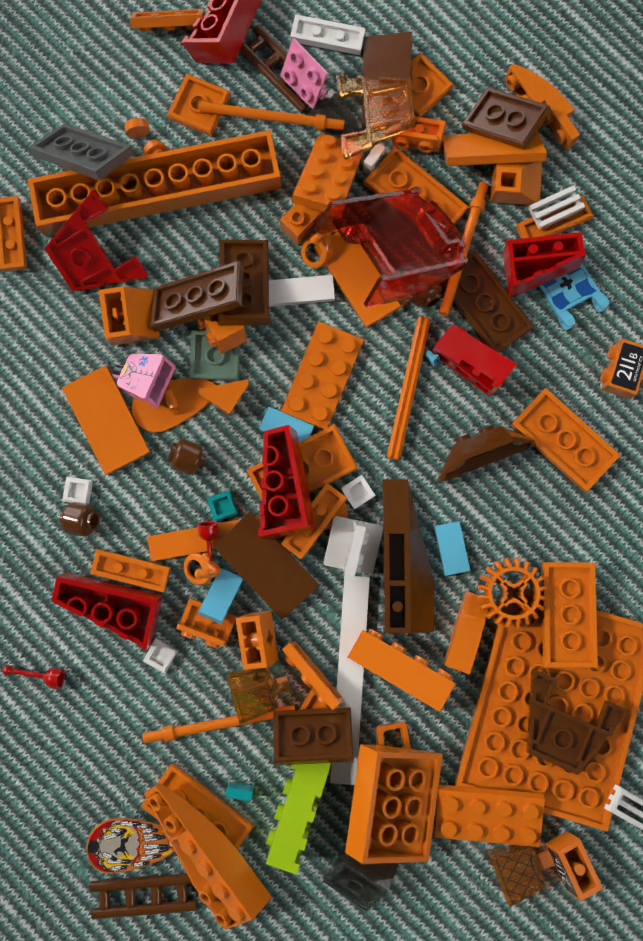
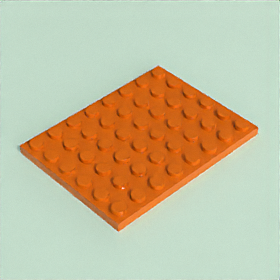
M508 588L507 597L516 598L517 593H514L517 592L516 588ZM524 589V597L528 601L527 603H529L531 591ZM510 603L507 607L504 606L501 609L505 614H516L523 610L515 603ZM534 610L539 616L537 619L532 618L530 615L528 616L530 619L529 625H525L521 620L520 628H515L513 621L510 628L504 627L503 619L496 627L455 786L544 794L545 798L543 813L608 832L612 813L604 809L605 804L610 805L611 800L608 798L610 794L614 795L616 792L613 789L614 785L619 786L643 693V623L596 610L598 668L543 667L541 610ZM532 669L557 679L547 705L588 723L596 724L605 700L630 710L629 715L620 721L615 727L614 733L604 740L599 746L598 752L578 775L526 752Z

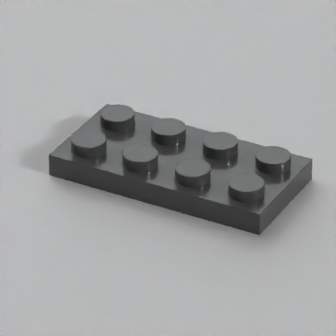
M65 123L29 146L32 156L96 180L105 178L109 172L123 165L127 159L134 155L131 145Z

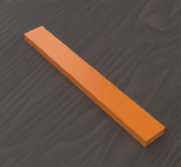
M346 503L343 504L335 516L348 518ZM333 519L325 530L331 529ZM240 520L218 524V535L211 541L212 551L216 550L213 545ZM198 527L147 537L152 562L193 553L207 552V543L200 538Z

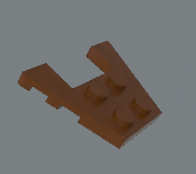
M532 669L526 752L578 775L598 752L599 746L604 740L614 733L615 727L620 721L629 715L630 710L605 700L596 724L588 723L547 705L557 679Z

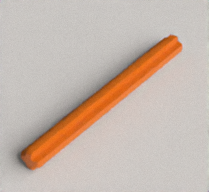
M419 316L417 319L387 458L392 460H399L401 458L431 320L423 316Z

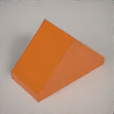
M248 379L198 389L199 397L229 416L249 383Z

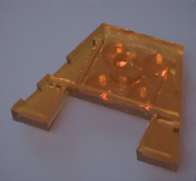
M345 74L336 75L340 99L361 94L364 97L366 130L341 135L344 160L416 125L410 78L380 76L379 79H366L365 75H357L356 78H346Z

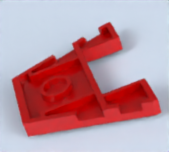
M96 189L90 192L44 248L72 292L116 282H127V280L137 278L142 279L149 275L137 255L114 267L86 222L108 210Z

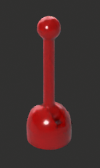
M200 522L197 524L198 534L201 539L206 541L207 554L210 556V561H213L211 541L218 535V522Z
M10 665L4 666L2 670L5 675L17 674L43 679L47 687L57 690L61 689L65 679V670L60 668H51L45 674L14 669Z

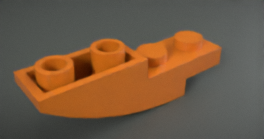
M516 64L509 66L505 77L509 90L514 91L517 96L550 105L551 112L544 123L549 125L554 132L556 141L562 144L565 150L574 146L580 133L570 120L574 108L567 99L548 81L534 72Z

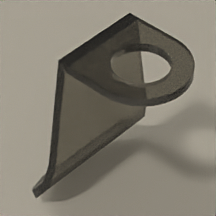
M330 88L327 91V96L323 100L318 98L314 109L310 107L306 115L316 116V114L326 115V118L345 120L344 130L325 128L334 137L345 140L360 124L361 118L356 119L340 96Z

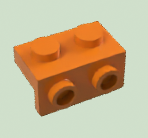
M411 116V125L395 126L394 129H391L392 145L399 149L412 148L424 153H439L446 129V121Z
M189 598L182 619L177 624L176 629L181 630V635L195 640L197 636L205 639V644L210 647L219 649L220 645L226 646L236 622L235 618L238 616L228 612L221 625L199 615L198 611L203 602Z

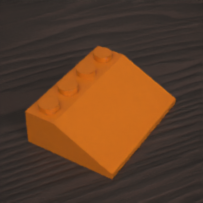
M360 744L346 854L362 864L429 862L443 754L385 745Z

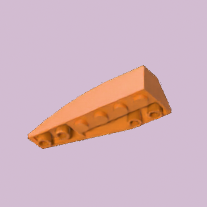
M161 783L147 790L144 795L193 886L199 893V898L213 912L216 922L227 930L253 920L272 896L240 852L211 821L182 797Z

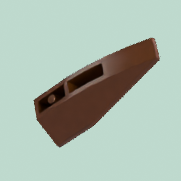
M383 479V632H434V580L408 479Z

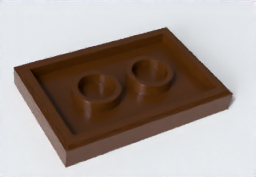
M487 87L461 125L465 131L525 150L550 114L551 109L550 105Z
M351 707L335 708L334 710L327 708L273 711L274 766L354 762Z

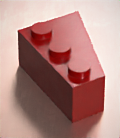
M582 232L506 240L502 255L509 299L579 269L586 255Z
M453 324L432 350L434 355H439L443 363L489 398L517 365L469 335L464 328L456 327Z

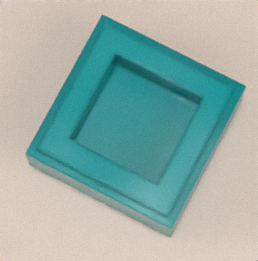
M231 490L206 498L215 522L239 514Z
M230 781L225 797L250 802L254 794L255 785Z

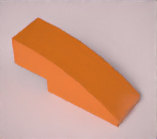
M465 591L443 661L445 666L469 675L481 640L486 613L488 612V609H480V605L486 603V601L477 600V594Z

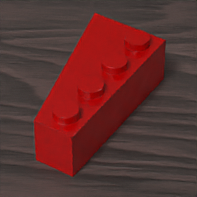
M210 0L206 5L208 8L207 13L202 20L197 18L193 24L195 30L190 37H184L181 41L182 45L196 63H234L262 0Z
M290 425L264 431L262 459L264 469L263 478H261L262 504H260L259 510L261 521L260 528H258V537L271 540L316 529L297 431Z
M65 572L56 577L51 602L80 617L83 616L93 621L94 624L102 628L105 627L117 633V636L125 640L128 639L147 650L154 640L164 595Z

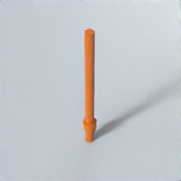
M202 101L200 103V112L313 126L316 130H324L325 128L344 130L345 120L326 118V115L321 114L308 116Z
M486 182L479 183L476 195L472 198L469 206L470 214L439 310V314L442 316L449 315L476 224L486 204L484 199L489 186Z
M295 705L252 712L246 716L242 714V716L236 715L174 727V725L163 726L161 730L143 733V742L174 741L176 737L272 720L273 711L295 710Z

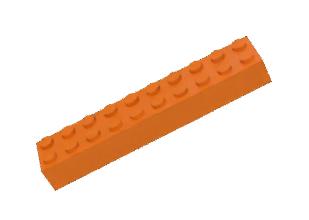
M271 130L129 158L123 165L116 167L105 178L100 180L72 170L27 179L35 224L44 236L57 234L94 189L97 190L108 210L86 222L89 227L282 188Z

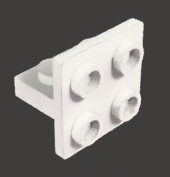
M334 516L324 557V565L343 569L346 576L355 577L356 572L372 575L383 527L373 523Z

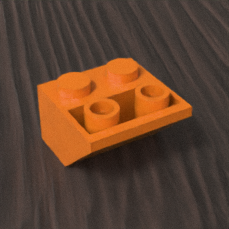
M126 286L99 290L105 339L112 346L160 339V331L154 332L150 328L153 290Z

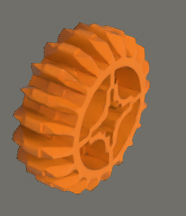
M509 558L503 559V567L499 561L493 562L496 570L494 571L491 567H486L485 570L490 576L480 575V580L486 583L485 586L477 585L476 587L478 590H484V595H477V600L486 601V603L480 605V609L486 610L489 608L490 610L486 613V617L490 619L496 615L494 623L497 625L504 619L503 624L506 628H510L512 621L515 628H520L521 620L525 625H529L530 619L528 616L530 615L532 618L537 619L539 616L534 610L543 611L545 608L539 604V601H547V596L540 595V591L547 590V586H539L538 584L544 580V577H534L538 569L533 567L528 571L530 563L524 561L520 566L519 558L513 559L512 566ZM508 571H515L523 576L510 583L500 575ZM494 582L497 583L496 585L500 589V596L496 603H494L492 597ZM527 583H529L531 588L529 603H527L528 601L523 594ZM508 588H516L517 592H514L517 593L516 598L507 597ZM510 603H515L523 609L516 614H505L501 611L504 606L507 607Z

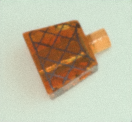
M268 668L248 669L226 674L239 724L276 710L278 708L276 695L290 691L287 676L271 679Z
M509 845L486 850L509 908L544 888L546 883L541 871L555 866L549 850L536 855L530 846Z

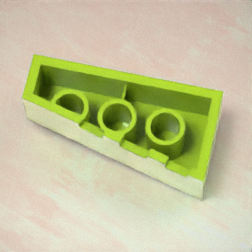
M331 763L291 765V769L295 771L292 779L287 778L282 792V794L286 795L284 805L278 804L274 816L278 823L275 830L270 828L266 840V845L270 846L266 861L267 865L297 875L300 866L301 850H305L310 831L309 826L314 821L318 807L317 801L321 798Z

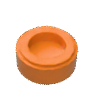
M144 118L130 119L124 125L126 135L130 138H141L150 133L149 123Z

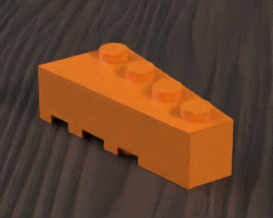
M371 628L368 633L362 630L347 658L440 712L456 684L451 681L453 676L440 668L437 672L428 668L429 662L415 655L414 659L405 655L404 653L407 649L395 642H392L391 646L382 641L384 636Z

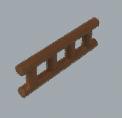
M257 25L253 30L257 37L249 45L243 42L239 51L301 114L304 113L308 108L304 100L287 86L288 84L282 77L279 78L271 70L280 60L285 63L288 53L260 25ZM265 44L273 54L263 62L255 52Z
M187 873L90 882V892H99L100 908H92L91 910L92 920L197 911V900H188L187 884H192ZM177 885L178 901L162 902L161 887ZM151 888L152 903L136 904L135 889ZM125 890L126 905L110 907V891Z

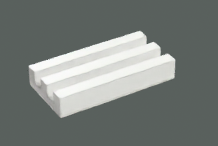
M574 185L529 206L528 209L539 230L584 209L585 205L583 202H580V196L576 194ZM567 196H570V198H568V199H566V200H564V201H561V202H559V203H557V204H555V205H553V206H550V207H548V208H546V209H544V210H542V211H540V212H537V211H536V210H538V209H540V208H543V207H545V206H547V205H549V204H551V203H554V202H556V201H558V200H560V199H562V198H565V197H567ZM574 203V207L541 221V217Z
M615 784L613 789L616 792L614 795L610 794L608 798L611 800L610 805L605 804L604 809L643 830L642 823L617 810L619 804L643 818L642 811L624 802L621 798L624 795L642 806L643 800Z

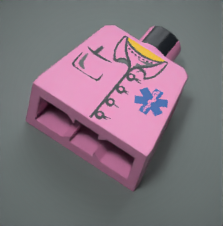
M131 354L128 356L125 365L118 364L115 366L113 376L115 379H118L117 386L124 392L158 409L176 366L161 354Z

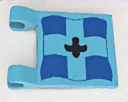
M583 264L575 271L538 286L556 314L562 329L565 331L571 329L575 324L574 317L567 310L591 298L597 312L604 311L609 305V300L600 292Z

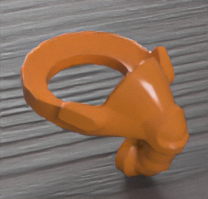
M324 228L320 232L312 233L304 241L301 248V256L307 266L320 268L333 255L330 229ZM311 243L319 245L321 248V258L318 262H312L307 257V248Z
M207 553L190 554L184 561L185 575L195 585L210 584L211 579L219 576L221 572L219 565L210 561V556ZM192 560L198 561L202 569L195 571V578L189 570V564Z

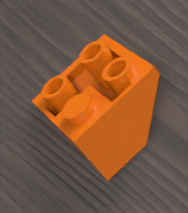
M542 162L493 164L490 202L532 205L540 201Z

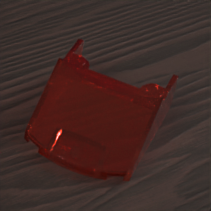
M417 188L331 201L316 228L318 234L338 231L345 242L360 244L381 276L377 279L364 301L366 308L395 301L403 305L461 271L468 263V258H465L463 253L465 244L453 222L433 200L428 203L420 197L421 191Z

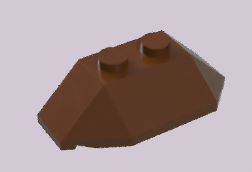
M493 425L478 430L480 434L474 437H470V434L455 439L456 443L450 448L437 478L438 483L534 447L536 443L534 440L500 426L494 429Z

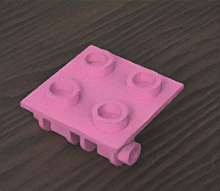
M293 38L280 76L302 100L314 109L318 98L323 100L328 94L324 86L328 72Z

